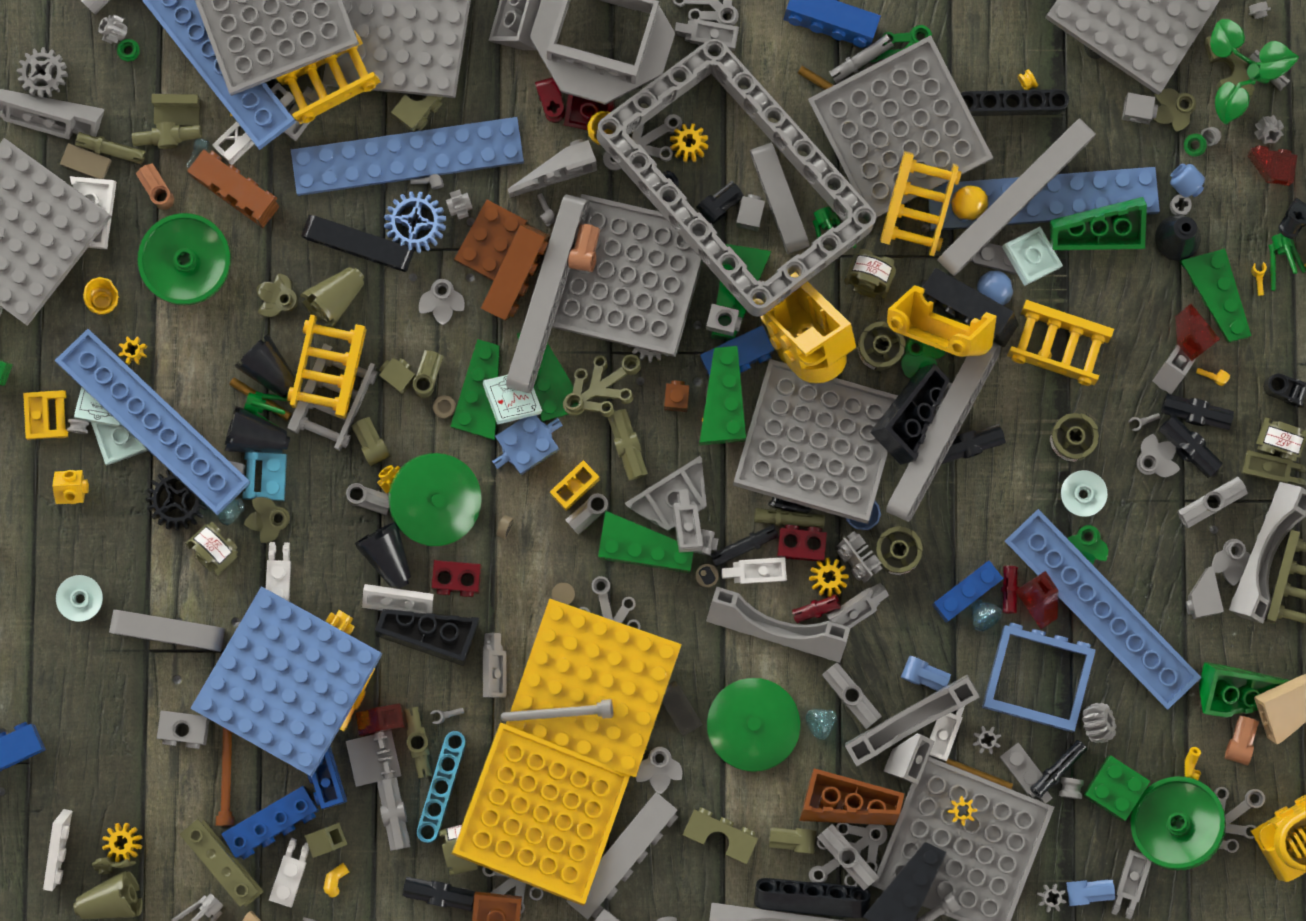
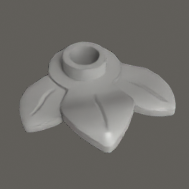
M446 279L436 280L432 284L431 290L424 293L419 302V312L424 314L433 311L435 319L441 325H445L451 319L453 310L464 311L465 307L463 296L454 291L452 283ZM445 287L447 292L441 295L438 293L439 288Z
M1154 434L1149 435L1141 444V455H1139L1136 462L1138 470L1145 475L1155 473L1160 477H1169L1176 474L1180 467L1171 461L1175 455L1176 446L1168 441L1158 443ZM1147 459L1152 462L1150 468L1144 465V461Z
M1230 539L1224 544L1223 550L1215 554L1212 566L1215 573L1223 572L1225 580L1234 586L1239 582L1251 554L1246 552V547L1240 540ZM1232 547L1235 548V554H1234V555H1233L1232 552H1231V548H1232Z
M656 747L650 751L648 759L641 762L636 781L644 782L650 780L654 790L662 794L668 788L671 779H682V767L671 758V754L666 748ZM658 754L664 756L662 763L656 762L655 758Z

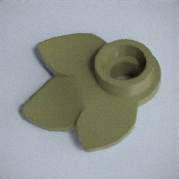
M1172 88L1163 89L1159 95L1155 93L1154 96L1161 106L1158 107L1156 118H1153L1154 121L1160 124L1172 123L1173 129L1176 132L1185 129L1190 123V114L1196 108L1195 98L1189 93L1179 94ZM1182 101L1187 102L1188 108H1182L1180 103Z
M277 274L274 283L263 282L256 288L258 296L264 301L258 310V313L262 316L276 317L282 311L289 312L295 309L298 304V296L292 290V282L283 274ZM288 296V301L283 303L284 298Z
M256 497L252 499V504L256 511L246 518L244 525L251 530L260 531L261 543L272 542L278 537L280 530L289 524L290 514L285 508L276 506L273 500L267 497ZM276 514L282 515L283 520L281 522L275 520Z
M105 857L96 859L92 866L95 871H99L100 875L113 873V869L133 866L136 864V861L129 862L126 859L122 862H115L114 858Z

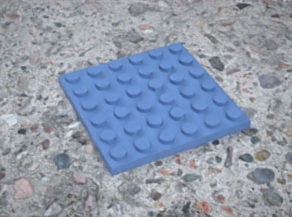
M261 586L191 709L312 777L381 658L382 653Z

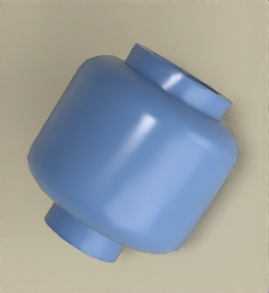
M1183 163L1170 175L1172 177L1170 181L1171 186L1183 197H1190L1191 195L1196 197L1204 189L1202 185L1204 184L1205 177L1192 164L1185 165Z

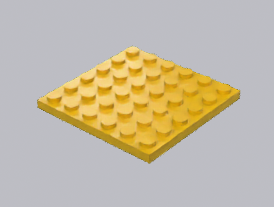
M549 598L510 712L597 705L601 700L611 699L613 718L603 719L602 716L598 717L596 714L507 721L506 725L604 763L610 769L637 777L682 644Z
M500 723L451 854L583 906L586 903L630 775L610 769L604 763Z

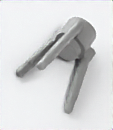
M210 893L207 897L204 895L198 902L178 914L171 921H178L199 906L201 911L191 921H198L204 914L208 918L213 915L210 921H216L223 914L220 910L224 905Z

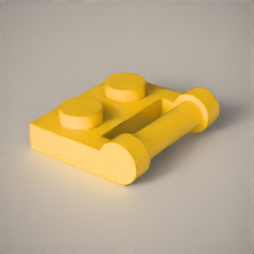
M66 391L23 393L26 439L67 438L68 431L65 424L64 405ZM49 399H55L57 430H50Z

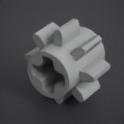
M109 15L108 18L104 17L101 20L99 33L104 35L103 41L112 44L125 38L127 26L122 23L124 18L117 15Z
M1274 115L1271 117L1263 116L1255 124L1258 130L1254 133L1257 139H1261L1265 145L1267 143H1276L1283 136L1281 129L1284 128V125Z
M460 189L450 192L451 198L446 200L450 215H457L458 219L468 217L467 211L473 209L468 193L461 194Z
M701 529L703 549L702 551L694 552L711 555V550H717L719 539L714 538L715 532Z
M982 726L981 734L973 733L974 737L977 738V742H974L972 745L980 747V754L984 752V749H988V753L993 754L992 747H1000L996 741L1001 735L993 733L994 727L986 731L985 727ZM984 734H986L987 737H992V741L989 742V747L986 743H981V739L984 738Z
M1054 884L1052 889H1049L1047 885H1043L1045 891L1037 893L1038 896L1042 897V901L1038 905H1046V912H1050L1051 907H1054L1056 911H1060L1058 905L1066 903L1061 896L1065 893V890H1056L1057 884ZM1049 892L1057 895L1054 899L1055 904L1046 901L1049 897Z

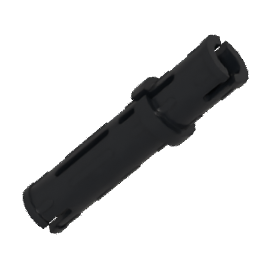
M772 524L756 533L751 532L749 533L750 536L711 553L715 566L718 567V565L754 548L758 550L761 548V545L779 538L774 525Z
M1076 740L1049 769L1046 768L1043 771V776L1031 786V792L1036 797L1042 798L1053 785H1057L1060 782L1059 778L1087 751V747L1081 741Z

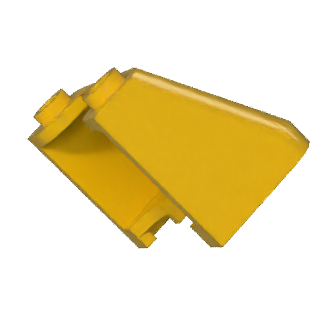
M914 285L888 309L887 323L894 332L960 357L982 356L992 348L996 315L986 312L981 320L974 318L970 322V326L933 313L934 302H927L923 296L925 289Z

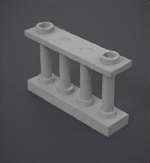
M323 344L322 349L334 352L332 346ZM317 358L312 371L325 373L327 366H335L345 371L346 366H343V363ZM370 363L368 370L358 366L356 376L364 379L359 391L353 389L351 398L354 399L350 412L347 414V418H340L345 420L340 433L311 422L306 417L309 408H316L337 417L335 415L336 411L333 408L303 401L298 402L287 427L288 430L298 434L300 430L306 429L336 442L334 448L341 452L342 447L346 448L350 441L351 435L348 433L370 384L373 385L378 376L375 364ZM308 379L303 392L315 395L318 387H325L340 393L341 388H338V385Z

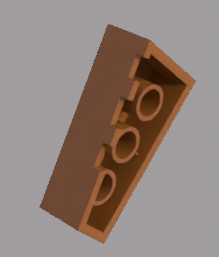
M203 149L187 170L189 175L258 226L264 228L279 208L276 202L277 197L269 191L259 188V185L248 177L246 179L240 175V171L232 164L228 166L221 161L222 158L211 150L208 153Z
M528 224L519 226L481 309L505 321L510 316L514 318L519 308L517 302L521 296L524 297L529 287L527 283L530 277L536 273L539 266L538 261L547 250L551 235Z
M814 768L799 821L895 825L900 815L905 793Z

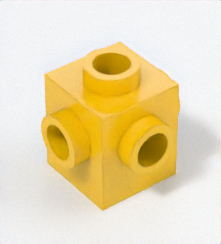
M67 470L54 473L52 487L55 503H84L85 493L89 492L88 479H84L83 470Z

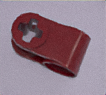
M553 77L536 81L535 85L539 100L542 103L547 120L552 123L562 121L565 116V109L561 98L562 93ZM556 107L557 113L553 114L551 108Z

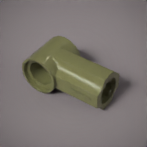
M424 350L416 377L413 380V390L416 396L428 398L432 395L444 358L443 355L434 351ZM426 381L430 384V387L425 391H421L417 388L418 383Z
M370 417L363 418L352 425L370 467L391 457Z
M771 827L769 847L814 854L817 831Z

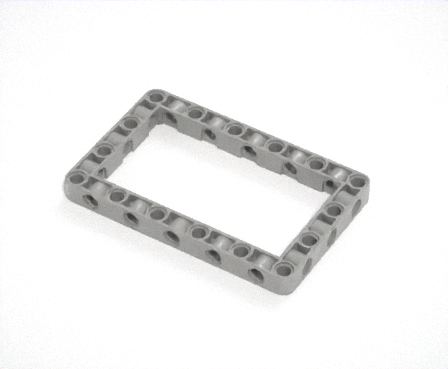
M710 39L602 118L598 124L596 136L600 145L748 313L753 316H762L866 237L872 231L875 224L876 213L721 40ZM709 52H716L718 56H711ZM710 74L717 79L843 220L835 229L832 227L811 244V247L801 255L797 254L777 269L776 274L766 282L757 281L747 270V265L730 246L727 247L717 236L716 230L700 212L697 213L687 202L686 196L670 178L667 179L661 173L655 161L640 144L637 145L629 136L630 133ZM679 77L682 78L684 81L677 82L674 80V78ZM739 85H745L748 89H741ZM645 103V104H647L649 107H648V108H642V107L639 106V104ZM775 118L778 122L772 123L768 119ZM610 129V130H612L614 133H613V134H606V133L604 132V130ZM804 151L808 156H801L798 152ZM641 163L644 167L636 168L633 164ZM828 185H835L838 189L832 190ZM663 197H671L674 201L667 202ZM858 219H866L868 223L862 224ZM699 230L704 235L696 236L693 231ZM830 245L834 250H826L823 246ZM729 264L734 269L726 270L723 265ZM789 272H796L799 277H791ZM753 299H761L764 304L758 305Z

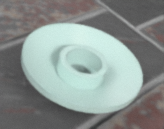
M1087 470L1077 471L1065 479L1061 488V499L1066 509L1074 515L1082 517L1092 516L1104 507L1107 500V487L1103 479L1096 473ZM1081 490H1084L1087 493V497L1085 499L1079 496V492Z
M75 575L67 578L61 583L56 593V604L61 614L67 619L77 622L93 618L99 612L103 602L102 590L98 583L84 575ZM79 595H84L85 600L83 603L77 602Z

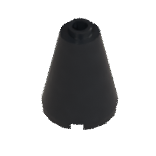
M1175 215L1164 219L1155 232L1156 247L1169 260L1181 261L1190 258L1196 253L1201 243V234L1196 222L1186 216Z
M266 334L263 337L266 341L263 342L260 339L242 357V364L237 362L234 366L278 396H288L289 388H294L296 378L271 337Z
M235 406L233 411L235 415L229 424L224 451L282 453L283 449H288L290 436H287L286 430L241 407Z
M396 523L387 524L377 529L376 532L368 534L355 542L357 549L390 587L396 586L397 589H400L409 584L408 579L411 578V573Z

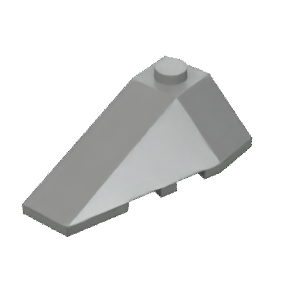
M583 139L571 142L570 146L564 148L508 188L509 197H515L597 171L596 158L589 140L583 142Z

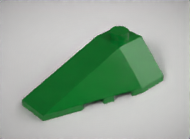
M1204 662L1201 673L1202 678L1199 681L1202 712L1207 715L1231 717L1233 714L1253 713V711L1258 710L1254 699L1255 696L1290 680L1226 665Z

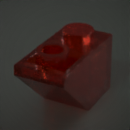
M1260 145L1250 149L1248 158L1267 183L1290 186L1294 182L1298 155L1292 154V151L1279 149L1278 152L1271 151L1269 147Z
M1192 304L1175 316L1177 344L1191 361L1195 360L1220 340Z
M1046 571L1016 590L1040 629H1043L1058 618L1059 590Z
M400 703L356 713L359 736L406 728L403 708Z

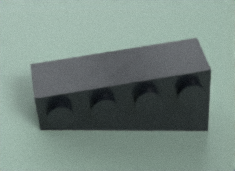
M937 268L934 269L923 286L925 289L923 296L927 302H934L933 307L939 306L947 315L952 318H958L965 325L970 326V322L974 318L981 320L986 312L996 315L993 341L1002 347L1006 346L1019 325L1014 311Z
M935 363L919 368L870 432L900 465L916 461L919 454L917 453L919 446L923 444L926 438L925 432L927 427L934 419L933 413L935 408L940 404L950 379Z
M383 609L375 633L377 637L464 666L479 625V618Z
M925 842L866 912L863 919L867 921H915L947 852Z

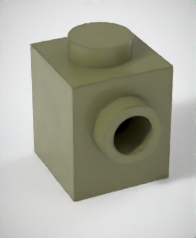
M394 357L391 361L386 360L379 369L381 372L380 378L401 395L406 392L416 377L409 370L412 366L402 358L399 361Z
M340 823L305 835L313 858L347 845Z

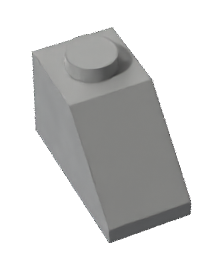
M1179 342L1152 381L1160 389L1172 394L1199 354L1182 342Z
M1213 566L1204 570L1188 595L1189 601H1186V609L1189 615L1192 614L1193 619L1224 612Z
M915 734L892 749L884 772L918 785L935 741L921 734Z

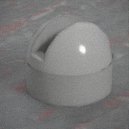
M1208 127L1201 132V135L1207 141V146L1215 145L1220 141L1221 132L1218 128Z

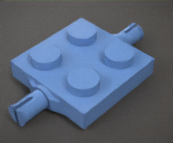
M537 415L520 419L495 436L502 447L503 454L493 460V464L498 469L509 461V463L516 467L520 475H523L559 451L551 433L563 426L562 423L556 418L548 425H545L539 420Z

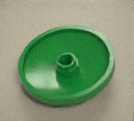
M190 213L173 214L156 222L144 235L138 251L139 272L146 286L161 300L175 305H194L212 297L225 283L231 266L230 248L221 230L208 219Z
M427 453L409 460L396 473L389 490V509L394 523H396L398 529L405 536L423 545L443 546L459 540L473 527L481 509V490L475 474L464 462L447 454Z
M761 678L741 679L725 687L714 699L707 718L708 737L717 755L727 764L743 771H764L783 762L793 751L800 734V715L794 700L781 686Z
M1169 777L1153 783L1143 792L1132 810L1131 832L1138 849L1150 862L1165 869L1187 870L1205 863L1217 852L1225 836L1226 817L1220 800L1207 785L1189 777Z

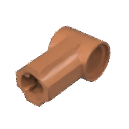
M151 163L141 167L136 175L150 196L151 201L161 210L171 208L174 204V196L154 164ZM161 193H167V197L164 201H157V198Z
M580 224L575 247L571 249L569 254V268L593 272L596 265L595 250L600 233L598 227Z
M1244 716L1238 717L1233 737L1226 748L1225 759L1249 765L1254 750L1252 744L1259 721Z

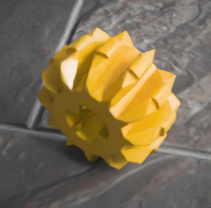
M692 123L690 129H687L686 124H682V131L677 128L674 130L676 136H671L670 141L675 144L671 145L670 148L672 151H677L675 154L676 158L684 155L683 162H687L688 157H691L692 161L696 162V154L701 158L704 157L702 150L708 149V144L704 143L708 140V136L701 135L703 128L695 131V124ZM687 139H692L693 144H691V147H686Z
M826 558V566L821 561H817V566L820 570L814 567L810 570L817 575L809 577V581H817L812 586V589L815 590L820 586V596L827 590L828 597H831L832 589L839 595L841 590L838 586L842 588L847 587V584L841 580L848 579L849 575L841 574L846 569L845 565L839 569L836 568L839 563L837 559L833 565H830V558ZM833 573L832 578H835V581L824 582L823 574Z
M116 823V832L108 828L107 832L111 837L103 836L102 838L104 841H109L108 845L102 847L103 850L111 849L107 857H113L116 854L115 862H120L122 856L124 860L128 859L130 861L129 853L131 856L137 857L138 854L134 851V848L142 849V845L136 844V841L141 840L142 836H133L138 829L134 827L129 831V823H125L123 829L119 823ZM122 836V839H127L128 842L124 844V849H122V846L117 845V842L121 841L120 837Z

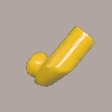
M1191 747L1186 756L1185 777L1199 780L1201 771L1194 769L1201 755V751L1197 747Z
M344 863L326 874L323 889L329 897L333 898L339 894L338 881L349 873Z

